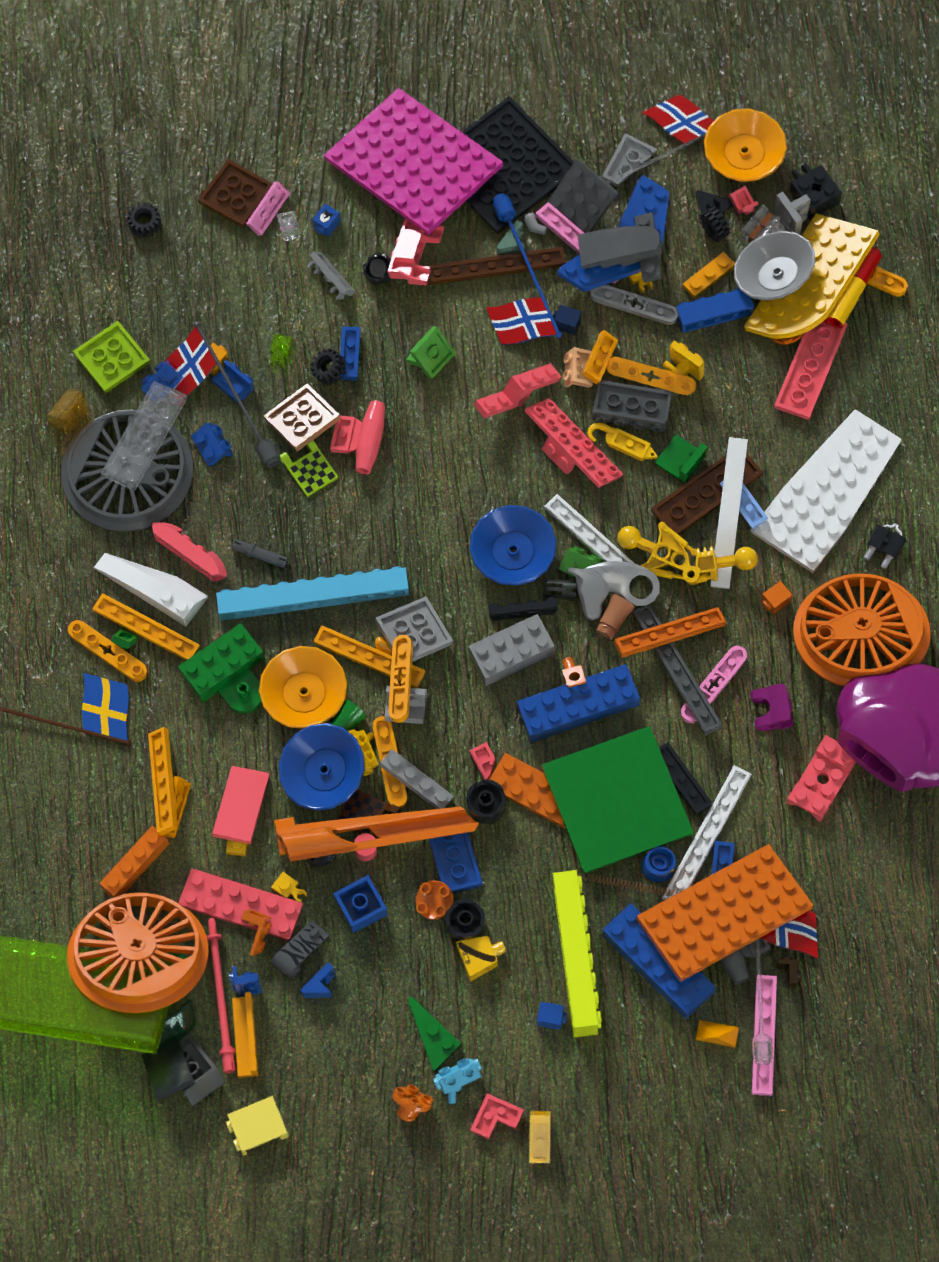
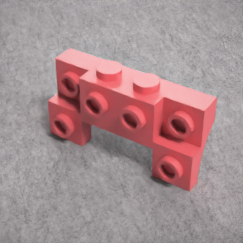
M405 218L400 235L396 238L395 250L391 254V263L388 269L389 277L392 279H408L409 284L427 285L431 273L430 267L421 266L419 263L426 243H440L444 232L443 225H439L428 235Z

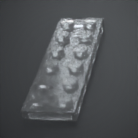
M153 381L104 466L101 476L135 491L185 404L187 395Z

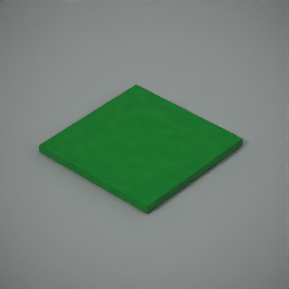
M650 726L541 764L542 771L583 874L694 834Z

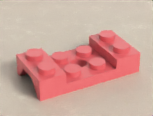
M825 735L800 780L788 796L786 803L799 806L811 813L817 821L821 822L856 761L848 755L836 740ZM821 775L826 776L828 782L821 784L817 778Z

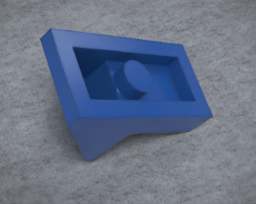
M328 962L300 990L301 995L304 998H331V991L323 984H328L334 978V967Z

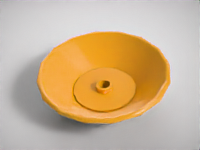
M749 108L731 110L718 116L708 127L704 139L705 156L713 169L726 178L740 182L758 181L773 174L783 163L787 150L785 133L778 122L764 112Z
M298 646L283 650L269 661L261 674L259 694L264 709L275 721L289 728L304 729L310 725L324 724L338 713L345 701L348 683L343 667L333 655L317 647ZM302 690L308 691L306 694H301Z

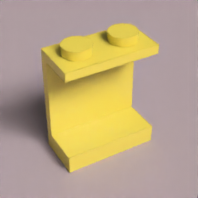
M273 1096L227 1114L229 1121H226L230 1133L234 1132L237 1138L233 1140L237 1152L242 1151L244 1156L247 1155L246 1151L278 1137L281 1140L289 1137Z

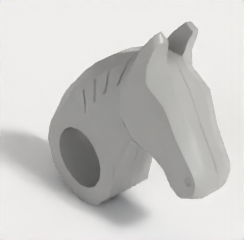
M609 561L597 563L584 569H568L569 573L576 576L577 591L583 614L588 620H596L601 617L602 603L609 592L619 595L635 606H646L655 601L659 594L660 582L656 575L635 563ZM643 575L650 581L651 589L647 596L638 599L630 593L629 585L634 577Z

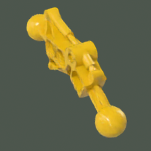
M664 522L658 524L660 535L657 543L642 538L639 530L633 526L623 527L617 536L618 543L622 548L630 550L637 547L651 554L647 562L641 565L642 567L650 570L658 577L683 579L690 585H697L711 579L714 582L718 581L719 568L737 566L741 570L748 571L753 569L758 562L756 551L750 547L739 548L735 555L716 557L713 546L710 547V551H707L706 547H704L703 552L699 548L693 549L686 540ZM685 548L691 552L692 556L696 557L695 566H692L691 558ZM667 549L668 554L663 558L659 557V551ZM678 557H685V562L682 565L676 564ZM670 566L683 572V575L675 574L673 571L662 570L661 568ZM692 573H695V576L693 578H690V575Z

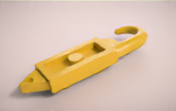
M601 422L594 423L588 428V437L593 442H596V439L592 433L594 430L599 429L606 432L605 441L609 447L640 461L657 459V454L651 448V443L621 429L613 428Z

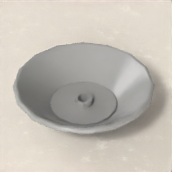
M779 231L765 234L753 240L740 253L734 265V280L740 291L751 298L761 300L783 298L797 291L809 279L815 267V251L809 240L798 233Z

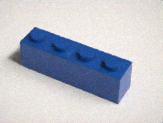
M737 288L732 292L718 293L713 297H702L697 301L683 302L676 306L681 332L685 333L751 316L754 305L751 297Z

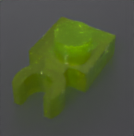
M274 334L270 353L273 354L270 357L272 366L275 360H280V367L284 366L283 356H289L292 337Z

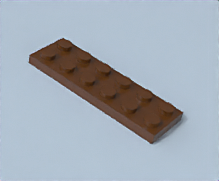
M746 453L743 484L747 487L763 475V471ZM727 454L653 506L651 512L659 522H664L680 535L721 505L723 488L720 483L724 481Z

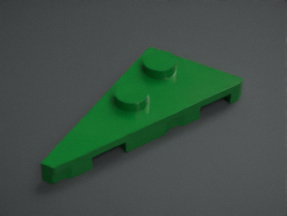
M411 996L408 1002L432 1071L435 1073L462 1044Z

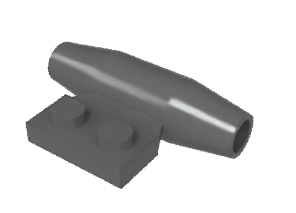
M757 939L721 959L720 962L733 983L739 985L750 979L744 957L753 958L769 952L771 948L768 942Z

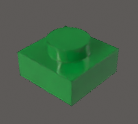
M120 629L113 635L111 642L121 648L129 649L136 643L138 636Z

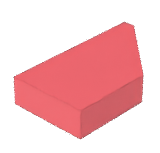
M487 742L469 750V753L483 779L489 780L496 760Z

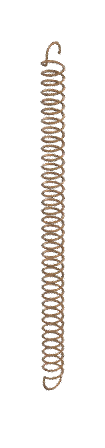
M619 878L617 880L618 887L621 886V883L619 885ZM632 882L633 890H635V888H636V890H637V882H636L635 887H634V882ZM651 885V887H650V889H649V892H650V890H651V894H653V892H652V885ZM666 888L665 891H664V894H665V892H666V897H667L668 894H667V888Z

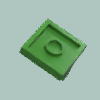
M433 326L411 349V354L406 360L410 365L420 367L428 378L433 379L456 353L439 328Z

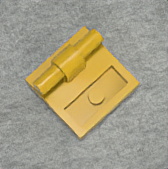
M673 341L670 345V360L677 364V366L675 367L666 360L662 367L668 371L686 376L689 373L700 381L704 376L703 358L696 353L693 354L688 351L689 349L683 343Z

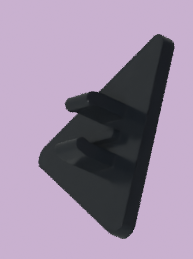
M699 190L695 192L701 214L710 207H715L723 214L733 205L729 198Z

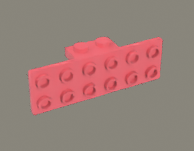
M550 398L525 409V413L549 436L541 450L566 475L571 473L574 466L577 465L598 488L622 477L623 473L599 450Z

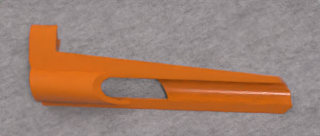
M460 806L296 825L294 817L274 820L280 856L286 855L290 861H297L474 832L478 828L479 822L473 820L466 810ZM369 828L379 839L353 843L335 834Z

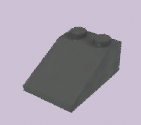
M189 1033L180 1040L195 1083L181 1091L193 1106L224 1084L225 1080L214 1063Z

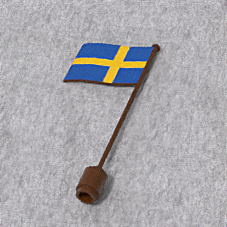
M83 673L85 685L82 705L83 729L0 707L2 712L126 744V746L131 745V740L127 737L126 725L129 693L127 684Z

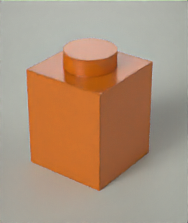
M779 581L762 594L761 604L765 610H770L774 615L791 602L792 594Z

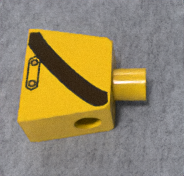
M488 936L456 942L470 981L498 966L496 956L506 953L503 941L491 945Z

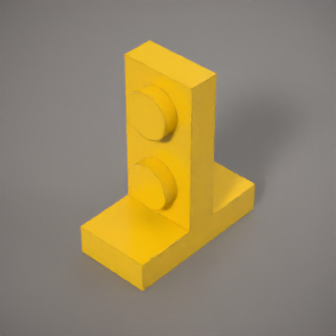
M530 1111L529 1163H550L551 1111Z

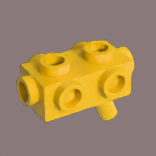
M350 730L348 732L357 739L363 751V776L370 775L374 772L373 769L379 765L370 745L374 734L372 732L366 734L364 730Z

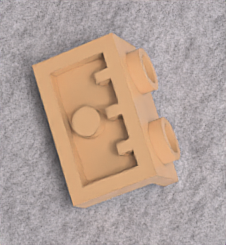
M573 347L565 354V371L563 374L565 387L569 388L572 384L586 388L593 386V382L582 375L592 351Z

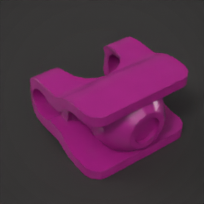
M776 684L751 691L750 698L753 703L770 706V710L766 715L755 719L756 730L768 731L786 729L793 726L791 700L784 684Z

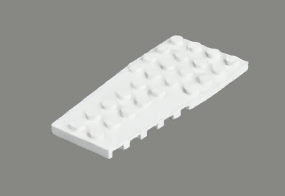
M854 410L782 488L764 512L768 520L755 529H751V533L811 573H814L850 525L859 507L865 501L869 491L875 485L879 475L882 474L898 445H900L901 438L859 411Z

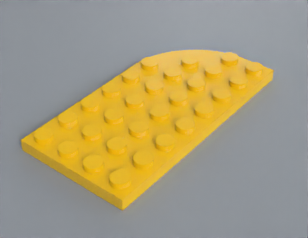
M816 213L802 234L804 238L809 240L815 251V267L809 279L797 291L783 298L760 300L746 322L745 330L768 338L783 339L808 332L822 323L831 314L880 235L878 230Z

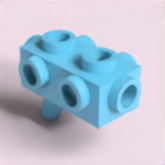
M465 1058L458 1061L457 1065L451 1068L445 1067L441 1069L439 1074L434 1075L433 1082L437 1090H441L444 1094L448 1093V1103L454 1104L456 1103V1091L462 1090V1086L480 1078L479 1071L482 1069L477 1059Z

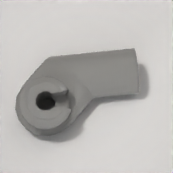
M534 213L526 214L524 222L530 232L545 235L547 227L537 223Z

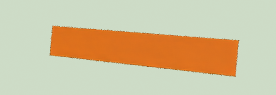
M719 607L616 638L614 639V644L621 658L723 627L726 625V620Z

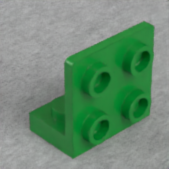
M675 435L656 459L655 464L683 483H686L707 456L708 446L701 442L697 448L678 435Z

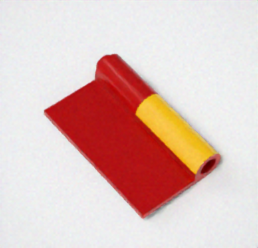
M871 248L831 314L823 323L835 328H843L882 258L879 249Z

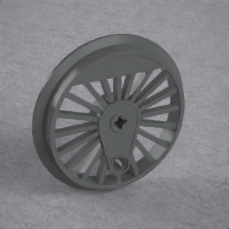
M140 410L115 411L89 422L71 440L64 454L61 468L63 489L74 510L91 524L117 532L146 529L152 527L153 522H161L168 518L184 501L193 478L192 454L181 432L164 418ZM128 421L126 447H123L118 422ZM133 421L142 422L143 424L130 448ZM114 424L119 444L118 449L104 429L108 425ZM148 425L156 427V430L138 448ZM161 432L168 436L167 439L144 451ZM101 434L104 436V438L112 448L113 452H111L108 448H106L99 442ZM171 443H174L177 448L175 451L148 457ZM95 447L99 448L108 456L94 452ZM180 456V465L155 463ZM90 457H93V458H96V459H99V460H102V461H105V462H97V461H89V460H90ZM86 467L102 468L83 473ZM168 471H179L177 479H171ZM103 475L81 489H76L80 480ZM159 478H165L162 482L157 481ZM107 481L88 502L82 497L83 494ZM114 484L103 509L100 510L93 505ZM172 485L173 487L168 494L165 493ZM121 487L118 514L108 513L118 488ZM126 488L130 489L135 513L123 514ZM134 489H138L150 508L139 512ZM145 490L155 491L163 499L154 505Z

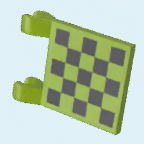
M314 440L306 445L311 452L294 463L286 452L280 455L281 462L288 469L307 498L339 478Z

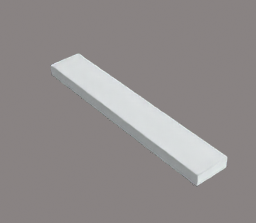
M558 494L544 506V509L592 553L602 558L601 561L634 563Z

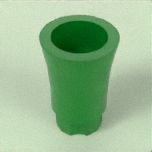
M346 699L330 724L350 731L365 719L367 715L357 705Z

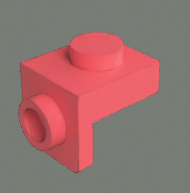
M746 186L728 195L738 214L745 213L747 215L755 210L754 207L758 205L757 201H753Z

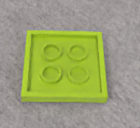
M116 321L73 351L75 357L105 394L151 363L150 359L119 321Z

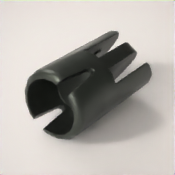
M544 579V583L562 584V587L543 586V590L561 591L562 595L543 594V598L577 599L578 592L567 590L577 589L576 581Z

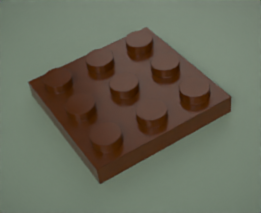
M228 159L199 197L198 203L244 228L273 184Z

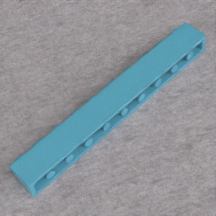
M396 566L389 570L375 569L367 573L359 571L352 575L337 574L330 578L300 579L292 583L279 582L277 585L262 584L255 588L242 587L239 590L233 591L225 589L216 593L220 621L409 596L406 567Z

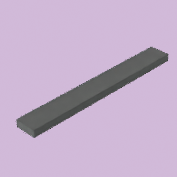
M650 604L632 611L641 630L662 625ZM673 642L653 648L704 735L707 736L721 729L722 723Z

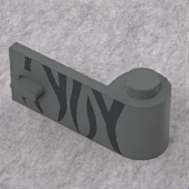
M311 921L276 953L271 963L288 978H296L302 971L303 961L330 935L315 922Z

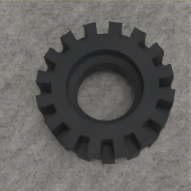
M143 202L142 206L140 203H137L138 207L133 205L132 210L129 209V215H127L130 231L135 236L138 234L140 238L145 235V238H148V234L152 237L154 231L157 233L159 231L158 228L161 227V218L157 207H153L151 203L147 206L146 202ZM141 216L151 217V221L147 224L142 225L137 222Z
M710 207L699 215V222L702 224V228L705 229V233H708L709 238H712L713 241L719 242L731 233L726 218L715 207Z
M327 348V350L323 349L322 353H317V358L313 357L315 361L311 362L310 365L313 367H310V370L312 371L311 374L321 383L332 385V382L337 383V378L339 380L342 378L341 374H345L343 369H346V361L335 350ZM333 361L331 368L324 372L326 365Z

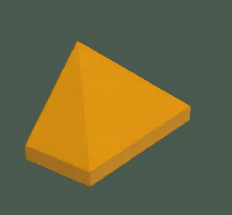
M699 1020L696 1040L735 1048L739 1027Z

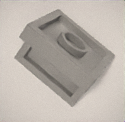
M784 192L777 194L774 213L788 232L800 235L802 222L808 218L810 199L806 194L790 202Z
M387 686L385 721L394 722L388 713L390 686ZM411 688L409 716L402 723L423 724L427 689Z

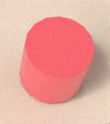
M364 833L358 835L354 843L373 840L375 837ZM377 847L354 851V854L361 861H370L376 856Z

